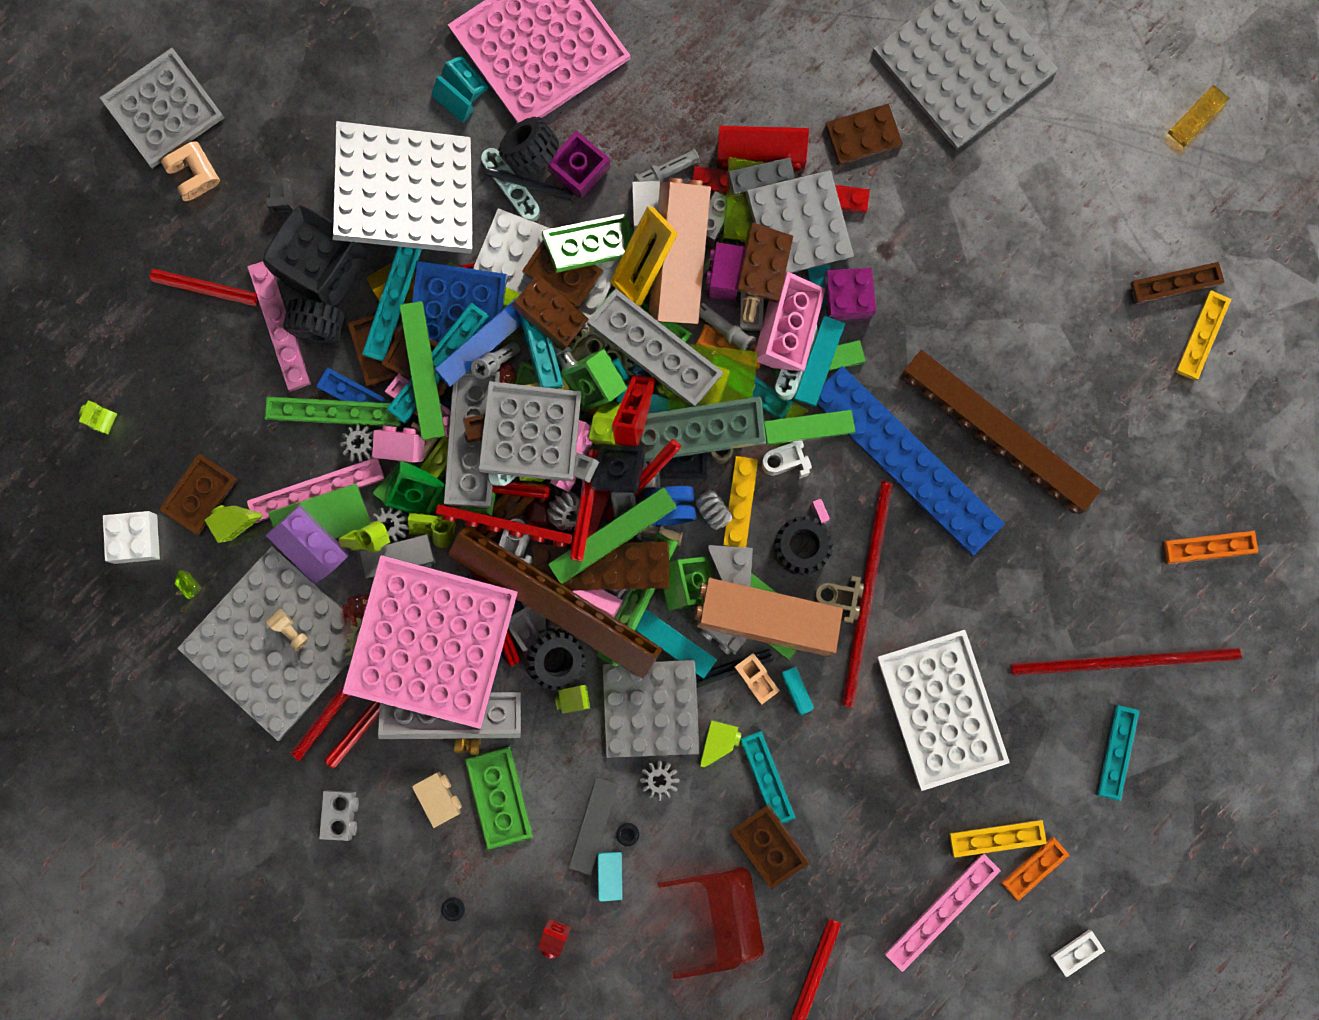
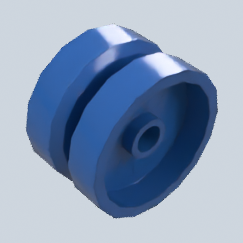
M664 487L678 508L650 526H668L695 521V507L685 505L694 500L693 487ZM662 488L645 491L644 500Z

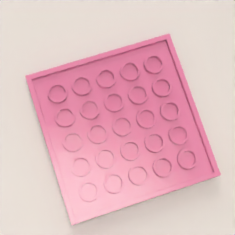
M484 0L448 24L449 30L516 123L534 116L543 118L631 59L628 51L590 0Z
M381 555L342 693L481 729L518 592Z

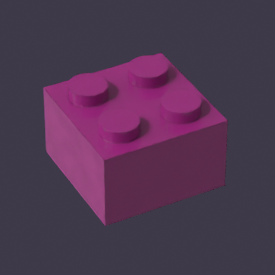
M577 130L547 164L548 172L581 200L611 168L610 158Z
M716 243V250L711 249L709 269L713 271H708L705 290L710 291V299L736 301L737 290H735L744 246Z
M872 267L827 270L824 275L827 317L835 320L872 318L876 312Z

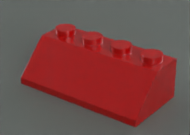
M719 126L717 167H722L724 170H733L735 168H746L790 158L793 171L798 172L801 169H805L809 128Z

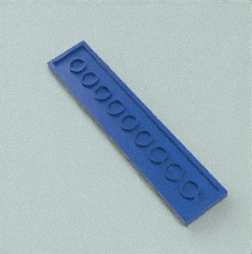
M843 366L824 383L817 406L824 413L852 410L856 432L847 435L971 556H974L1001 529L1005 523Z

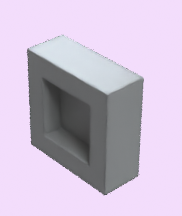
M577 452L573 477L590 483L599 461Z

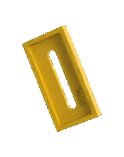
M646 207L610 280L615 289L639 307H641L678 235V232L654 207ZM657 234V239L635 283H633V274L636 273L649 247L648 244L651 243L654 235Z

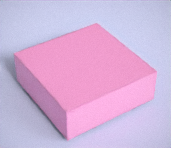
M822 500L813 501L811 507L816 518L819 519L821 524L827 523L830 518Z

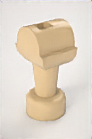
M280 608L266 621L271 629L283 633L292 641L290 647L295 652L301 649L309 640L304 633L298 635L291 626L294 623L293 620Z

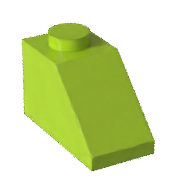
M610 401L603 404L594 414L589 439L596 445H619L615 444L612 423L621 402Z
M221 505L211 511L212 514L205 519V522L217 542L222 543L232 541L263 516L260 512L238 506L224 507Z
M586 685L558 690L559 695L555 696L557 710L561 709L562 714L591 709Z
M710 721L700 762L701 767L710 765L733 751L734 746H739L741 733L738 732V727Z

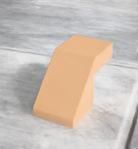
M754 653L735 666V669L761 705L780 691Z

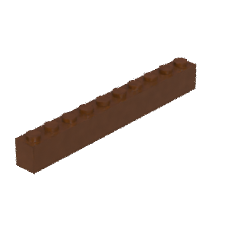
M922 349L902 372L901 375L908 385L919 388L922 391L921 394L929 401L934 400L940 405L939 408L945 414H952L957 418V423L960 426L975 432V437L983 443H989L993 447V451L1001 457L1005 456L1011 461L1010 464L1015 469L1026 472L1029 475L1028 478L1036 485L1041 484L1047 489L1046 492L1052 498H1059L1064 502L1065 508L1074 514L1085 512L1102 491Z
M467 526L458 533L448 553L457 563L468 567L476 575L493 583L494 586L517 591V601L523 602L532 608L534 612L551 620L554 625L570 632L573 637L581 639L590 645L592 649L603 653L614 663L625 667L633 675L644 679L649 673L663 648L472 527Z

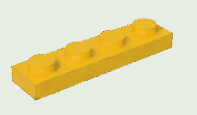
M1212 290L1207 293L1176 367V373L1194 381L1199 379L1231 302L1230 298Z
M735 457L728 507L732 520L726 525L723 546L746 548L758 459Z
M1043 820L949 833L952 856L954 858L1047 844Z

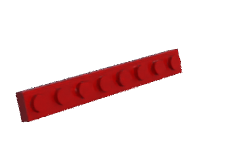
M694 167L693 180L703 181L702 186H711L710 193H715L716 191L720 194L731 195L726 175L729 172L728 170ZM835 185L842 210L867 213L870 189ZM743 192L732 196L746 197V193Z

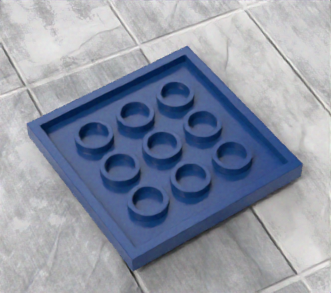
M417 261L412 303L423 301L429 339L439 343L471 302L490 317L488 319L490 321L504 307L508 274ZM499 344L490 352H496L498 350Z

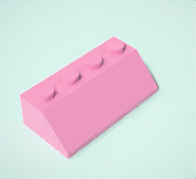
M786 272L780 301L773 302L769 300L753 360L771 368L805 371L825 288L790 272Z

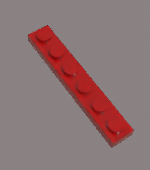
M438 504L436 514L442 515V520L455 522L456 518L465 520L464 525L478 527V523L487 525L486 530L500 532V528L509 530L508 535L522 537L524 533L531 535L530 540L543 543L546 538L554 540L553 545L566 548L567 543L572 544L573 540L572 534Z

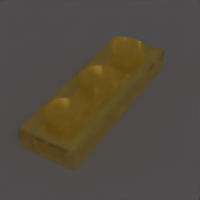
M1213 84L1169 130L1168 134L1185 147L1230 98Z

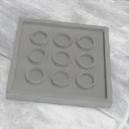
M173 48L164 52L100 97L151 168L160 164L165 156L188 144L225 118Z
M831 170L750 189L745 192L753 223L793 235L786 272L794 273L854 257Z
M489 381L479 472L573 482L581 391Z
M695 660L655 662L644 679L633 675L620 664L617 667L611 664L603 665L607 758L700 754Z

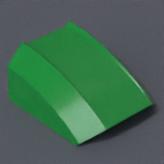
M398 461L386 489L384 505L409 513L433 515L437 510L438 504L442 505L444 501L445 484L416 466Z

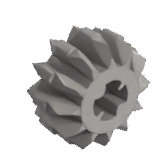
M357 424L356 431L348 427L349 436L342 434V437L346 440L340 443L342 448H346L342 453L344 456H349L350 461L354 462L358 459L359 463L364 462V456L368 460L372 459L370 453L373 451L374 432H370L371 428L369 426H365L362 430L361 425ZM361 439L364 444H361L360 448H358L355 444H358Z
M715 491L705 492L696 500L699 512L711 528L718 530L721 527H725L732 520L730 511Z
M564 491L560 497L555 495L554 502H549L550 508L546 510L550 523L561 531L565 529L571 531L572 527L576 524L580 497L573 492L566 493Z
M389 507L387 513L384 508H380L381 516L373 514V517L384 526L388 525L390 521L394 524V527H391L389 531L386 529L390 540L388 544H391L392 539L394 543L399 542L398 536L406 538L402 530H409L408 525L403 524L408 521V518L406 516L401 517L403 513L401 510L398 509L394 513V508Z
M658 760V769H655L654 765L649 763L652 772L650 773L646 769L642 770V773L649 777L640 778V782H648V785L642 788L643 792L650 788L652 789L649 793V798H652L654 793L657 792V799L661 801L662 792L669 799L671 796L667 790L677 791V788L672 786L671 783H679V779H671V776L677 773L676 769L669 773L667 772L671 766L670 763H667L665 768L661 769L662 761ZM662 774L666 777L664 778L666 784H660L657 787L654 785L656 781H653V777H659Z

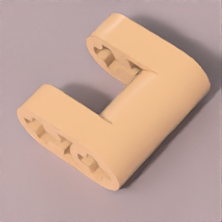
M190 142L165 156L161 161L164 169L169 174L178 172L187 166L193 172L194 177L185 181L177 188L179 195L184 201L200 196L217 186L220 182L219 177L198 142Z

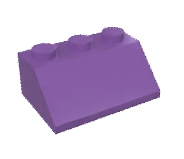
M301 504L296 506L266 534V537L314 584L330 574L348 557V551L344 547H340V543Z

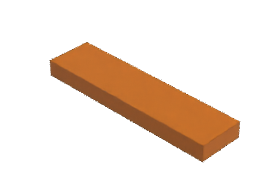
M1255 531L1163 541L1166 564L1259 553Z

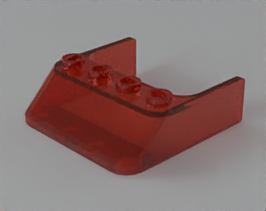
M733 867L658 880V888L691 882H699L706 887L718 953L716 963L673 970V979L732 970L758 961L763 956L764 945L753 881L750 872L746 868Z

